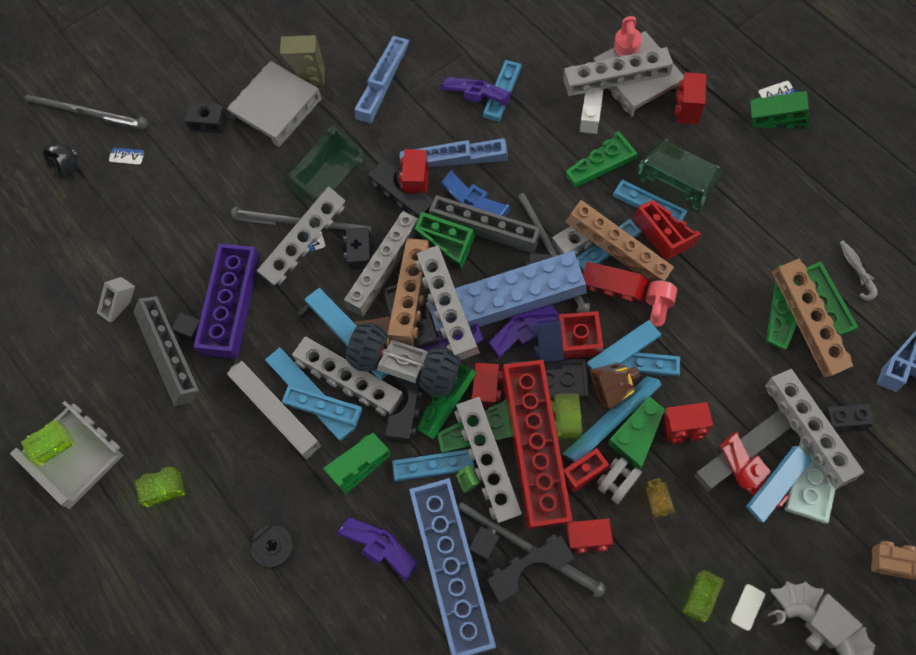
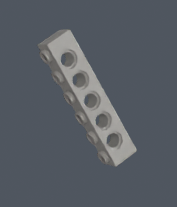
M667 47L656 48L651 51L638 52L627 56L623 55L617 58L564 68L563 80L568 96L668 76L671 74L673 62Z
M328 186L256 273L272 286L276 283L280 285L286 278L285 272L288 269L292 271L298 264L296 259L300 255L304 257L310 250L307 246L311 241L315 243L321 237L319 232L322 228L327 229L331 225L333 215H339L345 208L343 206L345 200ZM328 206L330 214H324L321 211V207ZM311 219L317 220L319 227L312 228L309 221ZM299 233H304L307 236L306 242L298 240L297 236ZM287 247L295 249L294 256L286 254ZM281 261L284 265L283 270H276L274 262Z
M402 211L345 297L344 301L347 309L364 317L403 257L406 239H414L416 237L415 226L418 218Z
M437 245L417 253L419 261H416L419 272H424L425 277L422 278L424 286L431 291L428 297L431 304L436 305L435 316L438 322L442 321L443 327L440 328L444 339L448 338L450 343L447 345V349L453 351L454 356L460 357V360L478 354L479 350L439 246ZM437 268L435 272H430L431 269ZM443 284L442 288L435 289L438 285ZM450 301L448 305L442 306L443 302ZM450 318H456L453 323H448ZM463 335L460 340H454L455 336Z
M306 336L292 354L297 366L302 369L308 368L315 377L327 379L326 382L335 388L339 386L346 395L350 397L356 396L363 405L375 407V411L382 416H386V414L388 416L394 415L404 399L402 391L382 380L380 381L369 372L356 370L346 359ZM314 357H319L318 361L311 362ZM335 366L333 371H327L328 367ZM351 375L348 381H343L344 376ZM361 385H368L365 390H359ZM384 394L381 400L375 399L376 395Z
M789 369L771 377L765 386L768 394L774 398L779 410L789 420L791 428L797 432L803 445L813 455L815 463L821 467L828 482L835 489H838L860 477L864 473L863 469L793 370Z
M480 397L457 404L458 410L454 412L458 423L462 422L465 429L461 430L465 442H470L471 449H468L471 460H476L479 467L475 469L478 480L483 479L485 488H482L485 499H490L492 507L489 508L492 519H497L498 523L522 515ZM476 417L479 423L477 426L471 427L467 424L468 419ZM477 436H483L486 439L483 446L475 445L474 440ZM484 455H490L493 458V462L491 465L485 466L481 463V458ZM492 474H496L500 478V482L495 486L488 483V477ZM498 494H504L507 497V502L504 505L496 504L495 497Z

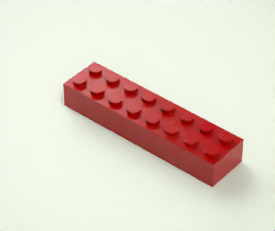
M537 360L504 364L501 373L527 529L532 530L566 525L573 520L544 361Z

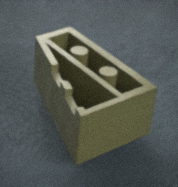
M316 35L281 37L280 55L299 77L313 86L324 85L325 67Z

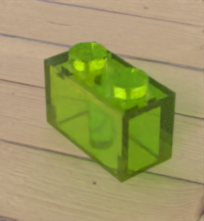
M579 393L555 395L551 405L553 413H555L554 421L557 438H580L582 435Z
M55 420L47 423L38 432L28 435L21 444L30 461L41 466L73 446L75 442L67 427L60 421Z
M165 467L161 469V472L144 474L140 479L135 480L139 503L145 507L185 495L181 472L175 467Z
M705 570L698 573L682 613L702 623L708 621L724 579Z

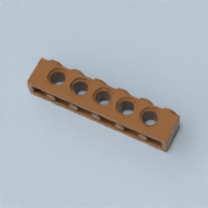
M580 200L565 221L633 272L643 275L650 282L655 280L665 281L674 268L582 200Z
M406 239L387 334L389 342L392 339L413 346L414 339L418 338L417 322H421L420 306L424 305L423 290H426L422 280L425 277L424 272H419L416 261H419L417 253L430 249L429 240Z
M799 258L773 270L772 274L823 377L832 376L852 367L851 356L845 350L842 338L836 332L833 320L828 316L824 308V302L819 298L816 286L807 274L805 264ZM793 278L797 279L798 285L794 283ZM802 295L806 297L807 303L802 300ZM811 313L815 315L816 321L811 318ZM820 331H822V332L824 333V335H825V338H824V339L821 338V336H820ZM829 349L833 351V357L830 356Z

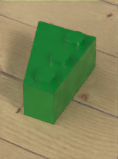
M807 91L751 100L753 128H776L777 125L787 126V129H793L794 126H804V129H810Z
M421 212L415 226L417 235L423 240H429V245L432 247L438 245L442 255L462 270L475 239L474 230Z
M649 396L610 438L607 446L620 457L626 459L630 466L640 470L665 409Z
M372 433L371 435H366L357 445L323 469L346 495L390 457L391 453L380 439Z

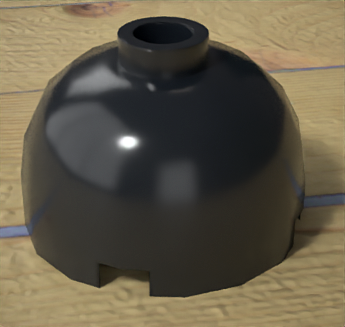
M61 143L50 144L43 148L45 149L43 156L49 169L53 167L56 171L53 174L58 179L62 180L69 177L77 169L78 155L74 149H70V147Z

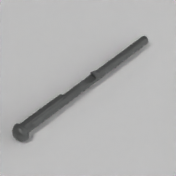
M32 95L25 96V100L28 102L73 111L76 114L82 113L103 118L104 121L138 128L139 130L146 129L148 125L144 117L134 119Z
M524 193L520 194L518 198L533 225L541 228L540 238L548 253L553 255V257L558 256ZM581 295L573 297L578 304L577 313L590 311V304H585Z
M239 206L231 210L233 219L272 225H277V222L297 224L301 219L299 217L240 210ZM311 219L309 221L311 227H319L317 220ZM332 222L328 227L345 231L350 228L369 227L371 234L370 226Z
M463 502L459 505L458 510L486 527L493 528L499 535L522 549L528 551L534 547L525 541L523 537L515 535ZM569 564L558 569V571L593 591V597H600L604 594L605 587L601 581L598 583Z

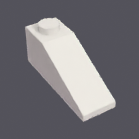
M603 89L585 93L580 132L597 134Z

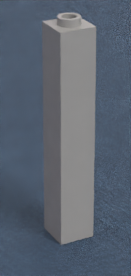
M243 361L230 368V371L227 373L228 376L306 460L321 447L311 433Z

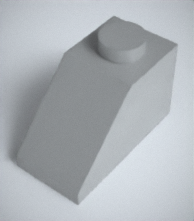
M122 277L104 282L97 313L107 321L113 322L131 302L135 286Z

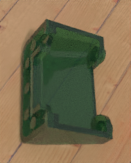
M332 124L327 133L321 137L304 159L287 175L283 183L315 203L328 186L334 191L354 166L357 168L364 161L362 157L365 152Z
M660 140L641 161L636 179L645 182L647 178H651L650 180L654 182L657 178L686 193V199L689 200L691 198L694 202L692 208L701 211L721 180L723 172L718 165L712 164L672 144L668 140Z

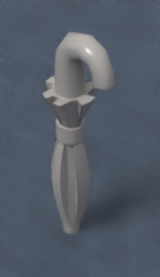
M844 240L841 241V248L847 262L857 270L861 286L866 285L870 292L869 295L862 293L859 297L865 301L873 300L877 296V288L872 281L875 278L866 273L856 252Z

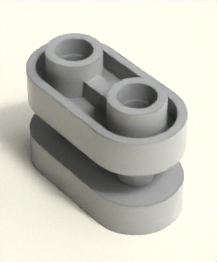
M623 457L620 460L615 458L609 466L612 470L608 475L603 474L597 482L600 485L598 490L603 494L608 490L614 493L611 500L616 504L621 502L642 474V471L636 467L632 472L627 469L626 466L629 462ZM622 474L626 479L618 487L614 482Z

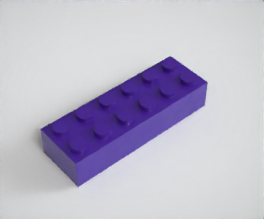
M218 244L194 343L195 350L201 356L238 359L256 271L260 260L255 247Z

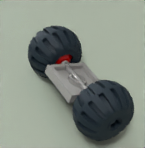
M361 323L354 329L348 343L346 360L356 370L368 372L377 369L378 371L413 383L416 382L421 372L419 384L425 392L437 397L447 396L451 392L458 375L461 360L460 357L454 356L453 351L450 349L438 347L433 348L428 353V351L392 339L386 349L388 335L379 325Z

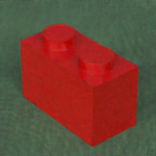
M475 363V372L477 374L474 377L472 399L480 397L483 407L496 405V402H500L501 390H497L498 383H502V373L499 371V364Z
M596 448L563 470L565 482L574 493L607 471L609 464Z
M609 519L568 522L566 524L568 547L571 551H574V554L587 553V550L595 549V552H606L613 545Z

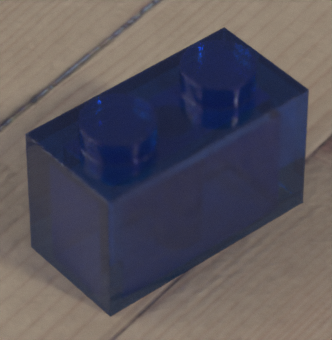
M559 319L536 321V326H533V338H537V345L534 346L535 357L544 362L564 360L561 321Z

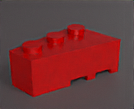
M651 200L638 207L633 221L664 260L667 261L693 247L701 233L697 230L694 232L686 226L687 223L683 220L681 222L671 216L672 213L654 200Z
M587 261L583 274L586 290L592 292L599 290L603 291V294L614 297L617 295L627 301L632 302L634 300L645 304L650 281L643 275Z

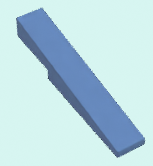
M396 36L392 37L367 81L368 86L354 109L356 120L372 123L406 51L409 40Z
M505 138L470 144L469 140L414 149L427 151L429 167L508 161ZM404 151L400 152V160L401 156L404 157Z

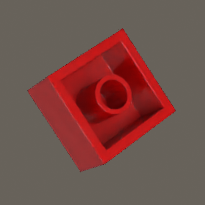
M685 72L683 80H679L678 90L675 95V101L678 102L674 113L677 116V123L699 124L705 106L706 74Z
M405 149L404 157L401 156L400 160L402 172L399 173L401 192L415 194L422 191L427 195L429 174L427 151Z
M598 311L559 314L558 328L562 359L593 357L603 351Z
M708 402L666 408L661 418L665 443L680 444L688 439H691L693 442L703 440L713 427Z

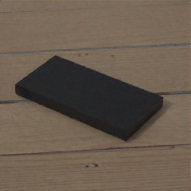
M397 285L383 288L390 317ZM425 298L424 305L420 306L421 322H417L418 338L414 339L413 347L419 349L438 344Z
M586 359L544 360L550 399L589 397ZM529 361L508 362V364L521 363V362H529Z

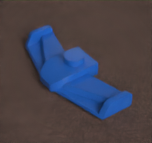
M452 170L441 182L459 203L504 217L510 210L508 204L504 205L486 199L488 193L474 184L468 188Z

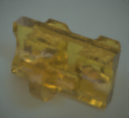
M660 478L648 481L649 487L646 488L654 518L674 513L675 510L666 482L661 483Z

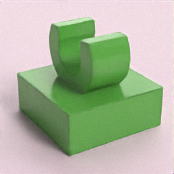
M472 465L465 466L456 474L463 493L470 492L483 481V479L480 481L477 479L476 468L473 469Z

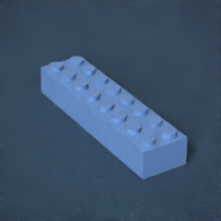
M574 251L455 288L470 328L474 327L476 323L481 327L587 293L586 283ZM427 297L436 331L439 337L443 336L440 329L443 327L442 321H437L434 313L437 310L436 305H432L429 297ZM450 301L443 302L442 306L448 305ZM450 318L448 323H453L456 318Z
M450 478L409 489L451 654L477 655L496 649Z

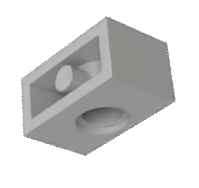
M571 226L552 237V244L558 255L574 251L577 257L583 250L586 251L594 246L591 240Z

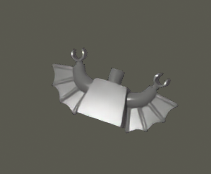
M786 582V585L780 589H771L772 594L784 608V611L775 610L768 614V616L774 614L777 617V622L772 625L783 623L786 617L788 619L800 617L806 620L805 626L812 632L811 636L806 640V643L812 649L817 651L824 643L828 648L835 647L839 655H873L875 644L869 640L866 628L862 627V624L829 594L822 596L824 589L814 588L807 582L799 585Z

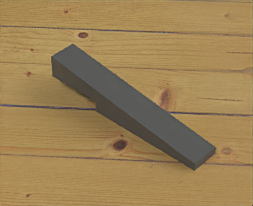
M778 410L740 440L749 458L751 459L790 429V422L785 414ZM723 452L700 469L694 477L709 492L732 474L733 470Z

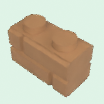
M881 541L880 544L873 546L872 572L916 580V547L904 545L902 548L895 547L894 543L889 541Z

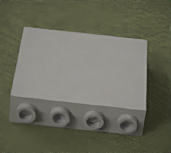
M646 31L640 33L642 40L639 52L660 48ZM612 48L595 57L594 62L620 56ZM673 64L671 74L668 76L610 87L609 90L612 92L613 97L622 104L624 111L628 112L632 117L634 116L635 109L673 88L677 91L679 80H683L684 75Z
M270 61L267 66L263 67L256 78H253L251 83L242 90L235 101L231 102L227 109L233 120L236 117L271 137L274 145L280 147L318 104L321 96L317 87Z
M64 401L63 404L67 408L22 451L15 448L10 454L62 506L71 509L123 454L119 451L121 447L115 441L111 440L109 442L106 439L108 435L101 428L96 429L93 427L95 422L87 415L83 417L80 414L82 410L76 404L70 405Z

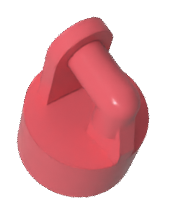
M633 16L624 18L622 28L616 33L614 51L619 56L636 54L640 50L642 36L635 29L636 18Z
M664 280L650 282L645 299L649 305L653 306L650 322L655 327L664 325L667 310L674 306L677 294L676 286Z

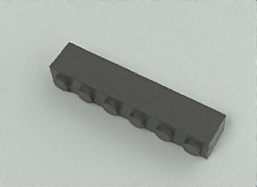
M437 195L429 210L432 216L473 229L476 236L533 254L540 239V227Z
M157 296L138 299L134 315L173 405L179 406L192 403L199 389Z

